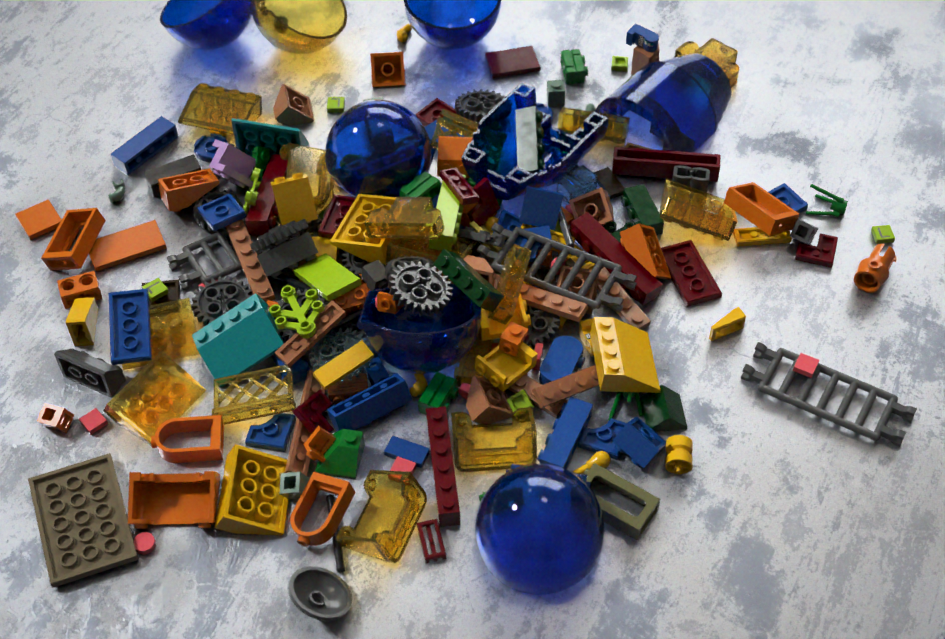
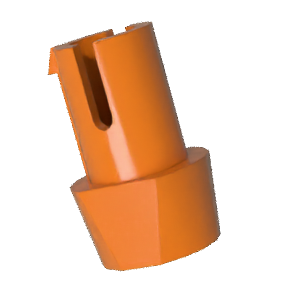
M878 244L874 247L868 258L861 260L854 275V283L860 290L867 293L876 292L888 279V270L893 262L897 261L892 247L889 246L884 256H880L879 254L885 244Z

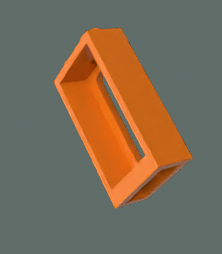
M754 182L729 187L726 192L724 204L769 236L793 230L800 214Z
M97 208L66 211L41 257L50 270L81 269L106 221ZM84 227L71 251H68L78 231Z

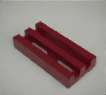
M438 519L418 522L417 530L425 563H430V560L438 561L439 558H442V560L447 559ZM430 525H434L440 548L439 553L436 552ZM425 526L432 554H428L422 529Z

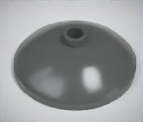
M315 566L303 567L294 572L289 580L288 593L290 599L302 613L313 619L322 621L340 619L348 613L352 605V594L348 585L337 574L325 568Z

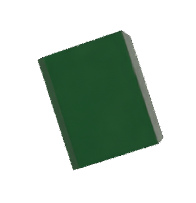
M660 385V393H647L640 398L644 421L655 432L687 429L680 394L664 385Z

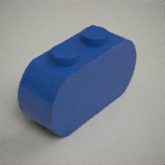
M559 336L555 338L540 366V384H547L573 374L579 368L582 369L585 362L582 343L572 336Z

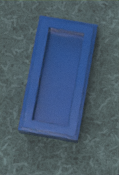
M395 436L391 437L384 450L385 456L394 459L398 456L416 462V466L420 468L423 467L430 453V448Z

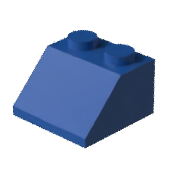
M637 416L627 422L612 440L620 452L627 453L636 466L643 468L666 446V441Z

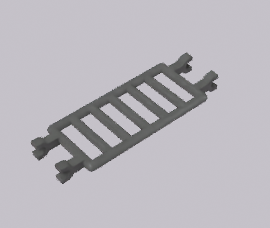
M317 216L318 219L307 223L309 227L301 230L299 235L301 236L307 232H318L322 223L321 218ZM277 219L275 227L280 225ZM226 229L182 248L183 253L167 257L171 271L178 269L180 265L190 262L195 270L194 273L189 275L183 274L178 276L184 291L199 281L203 284L205 281L211 283V278L218 280L219 276L223 278L242 269L236 253L225 238L228 236ZM218 240L234 265L224 269L208 244ZM202 247L217 272L206 276L191 251Z
M494 223L491 228L492 231L506 237L505 240L507 241L499 253H496L480 244L477 252L480 253L478 257L491 261V268L493 270L547 291L586 303L594 309H599L602 304L610 307L617 313H621L624 308L621 305L623 299L611 297L607 294L615 282L621 283L633 291L637 286L635 282L637 276L622 273L621 265L520 227H516L512 232ZM518 236L528 238L511 267L501 265V262ZM535 242L545 245L527 274L517 271ZM552 248L562 251L543 281L534 277ZM569 254L579 257L561 287L551 284ZM585 261L595 263L594 268L578 294L568 291ZM602 267L613 270L595 301L585 297Z
M757 343L753 357L758 359L764 358L771 361L765 374L745 364L741 379L754 381L759 384V391L869 439L878 441L880 437H884L894 445L901 446L906 432L887 427V422L891 414L894 413L901 416L906 422L911 423L917 408L897 403L898 397L820 363H818L812 378L808 377L798 398L786 394L797 374V372L793 371L799 355L784 348H779L775 352L768 349L764 344ZM782 357L793 360L794 362L779 390L767 386ZM821 372L831 376L815 407L806 403L805 400ZM840 380L850 384L834 415L825 411L824 408ZM857 388L869 392L855 423L843 419ZM878 396L888 400V403L875 430L871 431L862 426Z

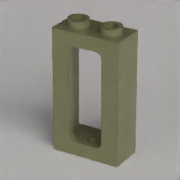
M596 463L590 469L587 468L584 471L582 481L579 484L576 483L571 490L573 505L637 541L657 513L660 504V498ZM596 479L645 507L639 516L635 517L589 492L587 489L593 480Z

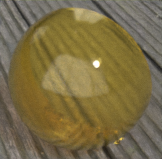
M250 0L251 13L260 33L272 45L289 53L309 54L326 48L338 38L347 23V10L343 0Z

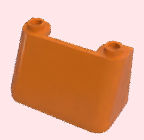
M204 471V474L200 472L188 474H141V472H130L128 524L134 525V529H147V525L198 524V528H211V524L216 522L220 474L215 471Z

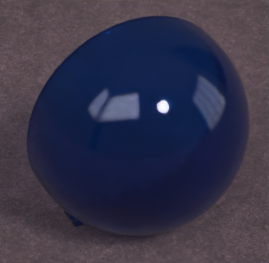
M169 0L161 12L160 23L178 42L194 49L214 50L231 44L243 34L253 15L254 0Z
M404 0L405 13L414 31L431 45L449 50L468 48L483 40L497 23L502 6V0Z
M368 100L350 107L334 122L326 140L325 163L333 180L352 195L367 194L400 198L399 191L402 186L408 185L416 176L421 175L425 171L429 173L437 145L431 143L432 140L429 138L425 126L408 108L392 101Z
M450 285L453 288L451 300L448 306H445L443 311L439 310L437 314L431 311L430 315L426 311L422 315L419 314V311L412 314V309L404 310L405 306L396 314L381 312L375 306V298L379 292L389 293L390 289L386 287L384 289L368 291L357 327L364 329L373 350L389 365L408 373L430 374L453 366L472 348L480 330L482 308L476 305L457 286Z
M512 464L511 470H506V473L495 480L488 488L477 510L475 538L483 563L500 582L523 593L536 595L552 594L574 586L593 569L603 548L605 534L604 517L599 501L590 489V482H587L586 474L572 473L567 469L551 464Z

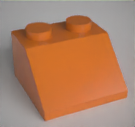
M439 136L437 177H440V170L457 168L462 175H466V178H473L474 137Z

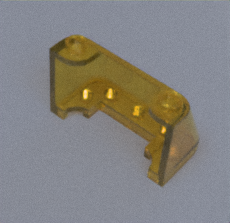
M293 143L283 145L280 149V154L283 160L288 159L286 179L291 178L292 174L300 172L308 176L317 215L330 205L334 197L336 155L325 149Z
M532 407L515 410L512 414V423L472 425L471 417L466 412H451L454 463L459 471L473 472L529 468L537 462V431Z
M370 470L364 481V489L369 499L354 529L351 526L341 527L335 540L344 548L384 562L397 563L401 559L426 506L427 495L411 472Z

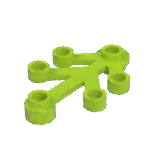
M256 167L250 180L253 181L252 188L246 192L243 210L246 216L251 205L255 206L258 195L257 190L260 185L258 178L261 169Z
M290 285L282 288L281 297L285 303L290 304L293 311L283 310L278 304L272 305L269 308L271 316L276 318L275 324L278 329L296 330L302 338H310L315 334V321L325 309L323 302L317 300L318 294L315 289L306 291L307 299L300 308L296 300L298 295L295 288ZM310 307H312L313 311L306 320L305 315ZM286 318L296 319L299 323L288 322Z

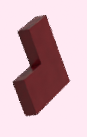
M483 178L473 187V190L480 197L479 203L467 213L470 221H474L480 227L500 209L488 178Z
M820 233L817 246L799 243L795 260L832 268L838 237Z
M321 389L292 411L311 434L318 426L330 433L334 430L322 416V413L329 409L333 403Z

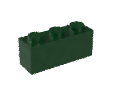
M641 184L624 188L621 203L623 207H626L629 219L633 220L634 225L640 223L654 227L656 235L662 234L664 220L645 185Z

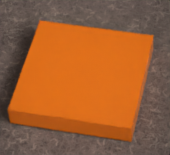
M49 199L15 214L30 240L57 229L62 220Z

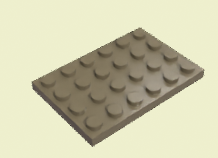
M111 453L28 478L52 588L139 560L130 524H128V517Z

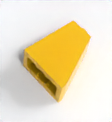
M95 298L75 299L65 323L74 346L94 345L99 310Z

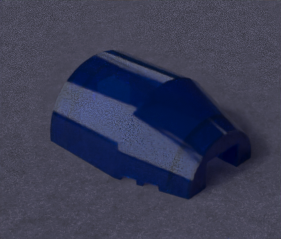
M693 53L652 62L642 67L597 106L593 121L607 129L617 120V114L623 116L630 110L651 122L650 133L664 140L663 150L694 152L716 132L723 112L726 110L731 99L730 82L717 63L701 54Z
M521 82L479 121L478 129L473 133L471 143H468L461 156L462 163L467 174L476 185L483 178H488L497 199L511 200L525 195L527 186L543 189L560 182L603 139L608 128V117L593 111L583 121L584 129L579 127L573 134H569L553 127L551 115L542 112L543 122H541V126L544 131L542 143L545 148L543 159L546 168L540 173H530L519 168L517 165L515 110L531 106L537 107L536 88Z

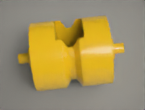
M674 435L667 438V455L665 457V468L667 471L674 474H685L692 470L693 459L691 454L693 452V441L689 437Z

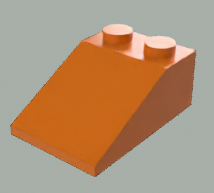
M210 168L158 179L161 199L168 210L173 212L189 207L220 184L219 179Z
M639 223L620 232L622 246L648 272L657 278L672 279L654 227Z

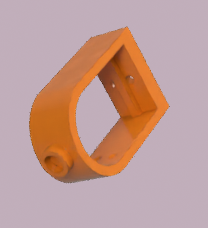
M222 415L169 419L163 422L157 428L155 436L151 437L152 448H158L160 456L170 463L223 460L224 423ZM211 430L210 446L176 449L163 446L164 441L172 434Z
M317 472L312 473L290 517L291 527L299 537L297 540L298 544L304 547L309 545L317 546L326 543L333 537L356 493L350 482ZM320 490L338 495L326 521L319 529L312 532L301 531L302 523Z

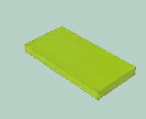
M326 253L293 269L295 276L312 289H315L318 294L329 302L362 284L359 277Z

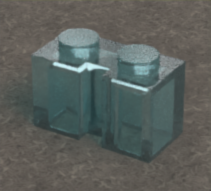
M582 165L575 169L571 176L566 175L557 181V192L563 193V200L570 204L569 200L596 190L598 176Z

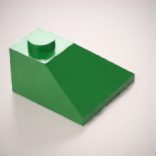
M341 429L333 433L336 440L324 453L326 458L324 463L318 460L315 472L329 476L356 479L365 447L363 431Z

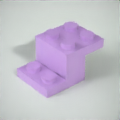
M215 139L212 146L216 147L217 151L209 167L214 169L213 173L224 177L234 185L242 188L245 186L252 188L253 181H250L251 179L248 177L255 166L256 159L228 143Z

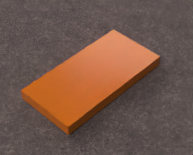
M152 220L97 238L89 252V256L97 272L166 249L167 247L156 221Z

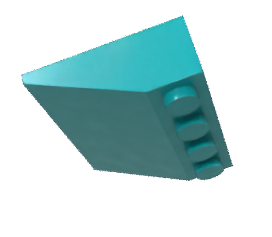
M232 118L231 122L237 149L251 157L254 147L257 146L270 149V157L273 154H292L293 161L296 162V168L305 169L311 153L309 142L300 129Z
M256 293L192 334L198 352L220 388L273 355L285 343L279 329L276 327L274 318L269 312L268 304Z

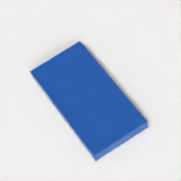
M148 288L108 293L111 364L151 361L152 348Z

